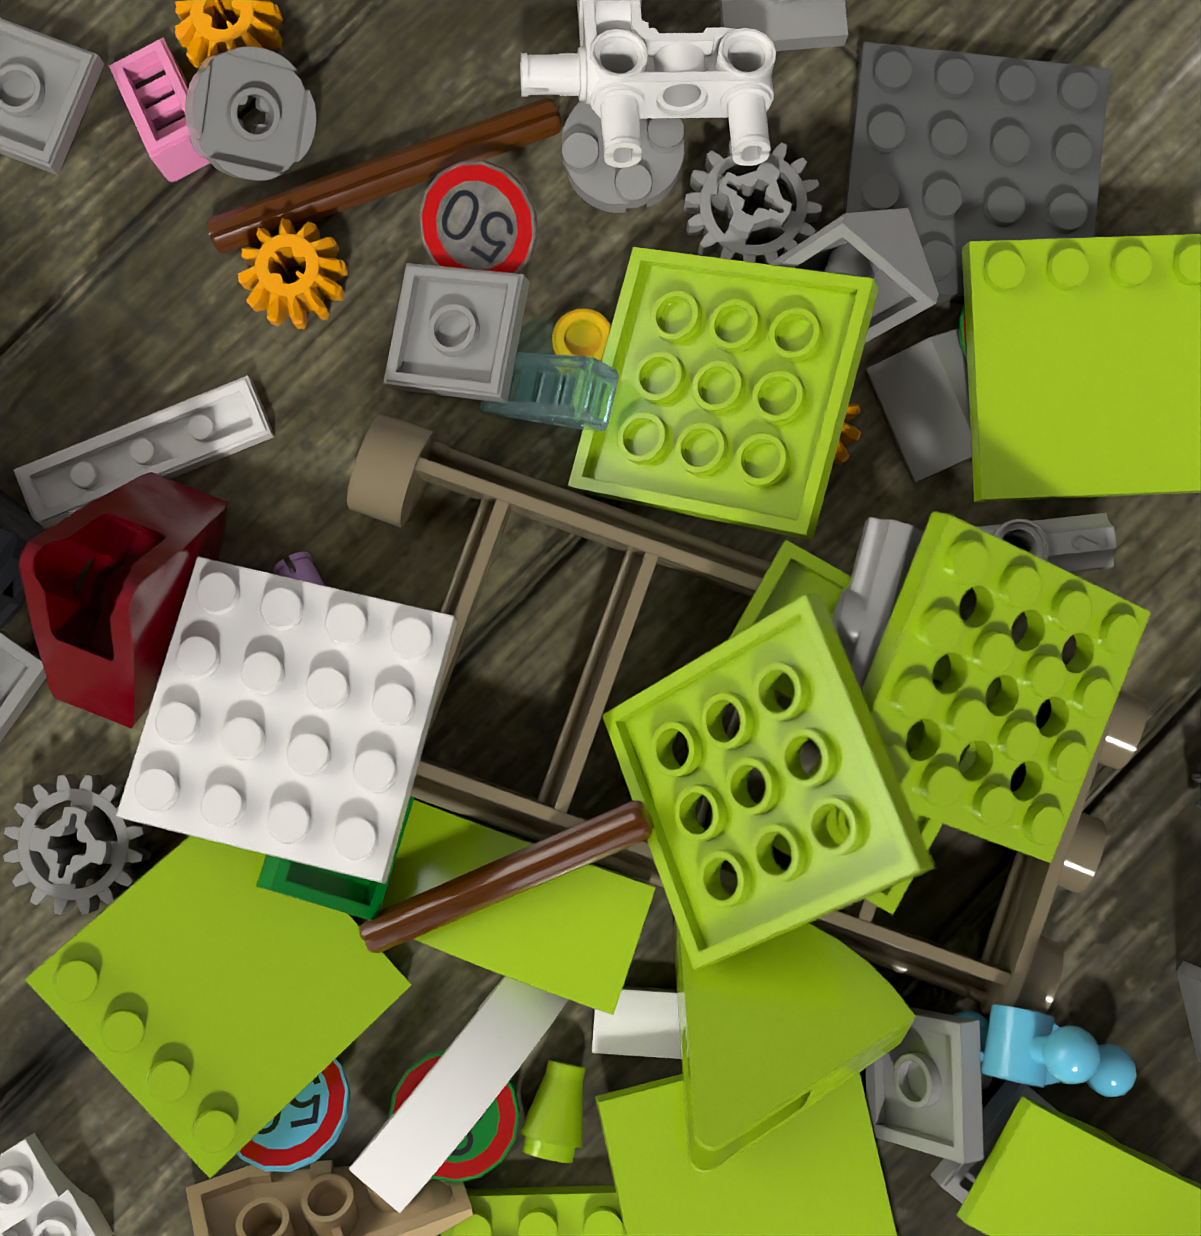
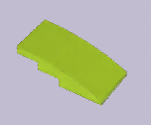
M414 799L380 911L537 842L456 812ZM590 863L416 937L414 940L530 986L614 1015L656 886Z
M1021 1096L957 1216L964 1223L989 1236H1201V1184L1179 1175L1155 1158L1120 1144L1098 1128Z

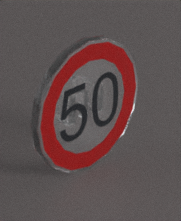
M486 160L461 161L438 173L424 192L419 212L421 240L436 266L519 274L532 259L539 236L537 209L526 186L508 169Z

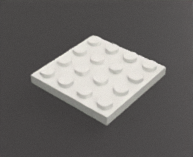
M197 557L116 816L386 884L457 625L455 617Z

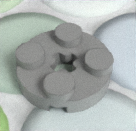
M232 48L206 58L190 82L185 101V117L193 149L201 157L207 159L216 169L235 178L269 180L281 175L280 173L288 170L294 162H299L312 144L316 129V108L310 90L304 89L301 79L293 72L297 70L286 58L265 48ZM248 95L256 98V109L265 112L266 115L264 124H254L251 133L243 129V121L237 118L238 105H245Z
M580 101L568 116L562 132L563 165L567 171L572 188L590 205L611 213H627V208H639L645 204L649 207L660 202L675 186L682 170L684 160V125L681 119H640L641 160L631 167H612L607 165L604 159L601 118L595 113L590 104Z

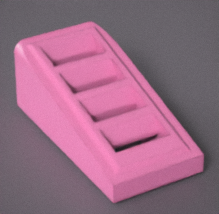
M164 38L109 65L151 160L168 181H177L210 164L207 159L201 157L193 149L186 117L157 131L158 128L185 115V101L189 88ZM163 70L166 72V75L139 89H136L134 86ZM175 92L174 95L146 109L147 106Z

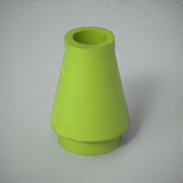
M548 1060L545 1075L519 1134L525 1136L522 1148L523 1153L546 1160L573 1163L575 1149L583 1147V1080L586 1068L565 1062Z

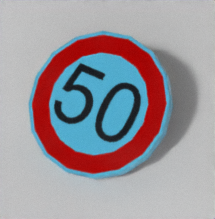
M334 1059L237 1152L240 1159L264 1171L291 1172L315 1162L334 1145L348 1119L351 1094L347 1077L341 1064Z

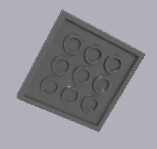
M864 42L859 55L843 215L853 212L909 208L939 293L937 301L961 304L964 303L962 247L969 241L1093 238L1095 235L1110 69Z

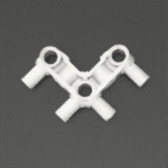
M577 0L580 47L577 53L549 55L521 53L520 76L522 97H528V95L578 96L579 101L590 104L595 113L601 118L604 159L607 165L625 168L636 165L641 160L640 119L729 118L732 158L735 163L744 166L758 165L769 157L771 147L766 112L774 100L771 74L775 63L776 50L768 36L756 29L719 27L706 28L704 33H658L656 28H649L648 22L643 21L641 18L642 0Z

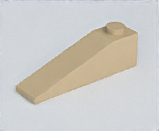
M332 1160L315 1161L310 1163V1169H296L291 1172L264 1171L249 1165L186 1187L194 1236H437L472 1216L473 1211L463 1181L453 1183L430 1178L399 1213L349 1170L350 1166L334 1167Z

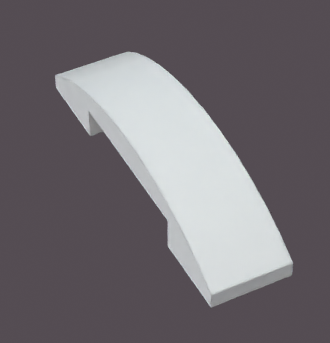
M504 976L480 1005L477 1013L397 1112L391 1115L349 1167V1170L400 1213L491 1105L569 999Z

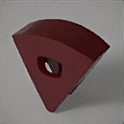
M149 472L83 506L32 538L26 544L20 557L19 568L31 626L48 686L55 699L132 729L152 703L197 557L214 561L219 559L225 530L227 501ZM93 559L77 596L76 587L79 574L88 561Z

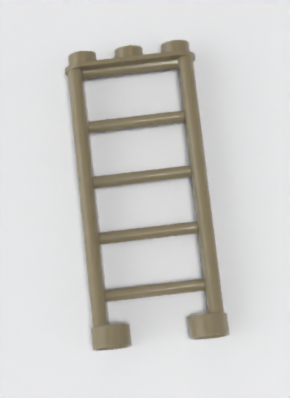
M380 413L373 420L359 449L348 486V509L402 528L411 519L427 482L481 501L440 613L454 616L457 625L422 754L511 512L626 552L538 799L422 757V754L410 796L536 842L592 819L568 809L656 563L753 597L771 562L456 451L445 444L437 442V432ZM1120 689L1052 862L1049 863L1016 851L981 958L872 920L877 905L864 898L809 923L840 940L868 962L979 1002L983 1014L990 1016L992 1004L1045 1014L1056 995L1061 980L1064 952L1060 943L1041 937V933L1056 888L1060 887L1074 893H1080L1091 882L1098 868L1105 845V823L1100 818L1083 813L1082 810L1098 763L1118 770L1124 767L1134 754L1143 734L1147 718V701L1145 697ZM774 691L775 699L777 701L779 694ZM736 707L726 732L731 739L737 735L740 729V715ZM753 768L750 771V774L747 778V785L752 774ZM704 796L697 820L705 830H708L713 820V810L711 803ZM647 840L594 862L663 887ZM722 866L720 868V882L724 890L731 896L736 892L738 876L736 870Z

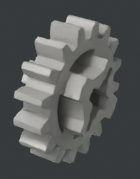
M729 140L727 158L723 159L719 154L711 150L707 154L705 161L708 173L699 170L693 171L690 187L695 192L686 194L684 211L696 214L687 222L686 231L688 236H704L699 245L698 254L700 256H708L716 251L722 259L769 264L797 246V243L800 244L815 234L816 230L808 223L818 221L822 205L809 201L816 195L819 188L818 180H801L807 161L801 158L791 164L787 163L784 160L787 145L782 142L775 148L772 154L769 153L766 161L752 166L739 165L733 161L731 140ZM750 172L741 176H736V174ZM778 183L788 193L791 203L782 198ZM751 201L758 202L761 205V208H758L753 215L742 211L743 208L749 206ZM711 205L714 206V213L722 216L727 228L725 234L713 218ZM765 238L771 241L760 245H748Z
M75 774L60 775L57 779V789L50 783L38 784L33 787L38 803L26 801L16 804L14 809L24 818L23 824L6 827L4 834L18 840V849L12 850L3 856L4 862H20L23 868L12 881L15 887L31 882L36 886L30 900L32 904H42L54 897L55 914L62 915L71 912L76 902L82 915L99 910L100 899L109 905L122 894L118 883L129 887L141 877L132 868L134 862L150 859L151 852L145 848L138 847V838L151 833L152 829L151 825H135L134 821L116 816L121 802L120 799L125 789L123 784H110L102 791L103 783L102 775L86 774L81 783H79ZM71 801L70 806L64 807L60 820L54 824L45 823L58 807ZM106 814L112 821L117 835H115L106 821ZM77 833V840L87 843L85 853L80 854V847L70 844L72 834ZM44 860L46 861V863H47L48 866L50 867V870L47 868V866H46ZM105 863L112 864L109 871L99 881L85 886L86 880L92 879L96 866Z

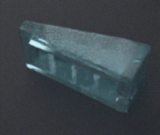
M517 352L508 402L501 403L482 400L480 411L491 415L564 427L605 431L608 427L618 383V372L594 357ZM516 370H522L515 401L510 400ZM540 373H542L536 402H533ZM566 377L561 403L558 405L563 378Z

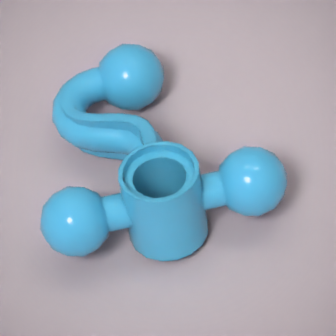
M992 1004L990 1020L975 1011H961L953 1014L979 1020L981 1062L983 1061L982 1074L1044 1088L1047 1084L1059 1083L1060 1081L1067 1084L1087 1082L1092 1090L1104 1097L1124 1095L1133 1087L1137 1077L1135 1062L1123 1048L1115 1044L1097 1045L1093 1036L1085 1030L1076 1026L1060 1028L1054 1024V1017L996 1004Z

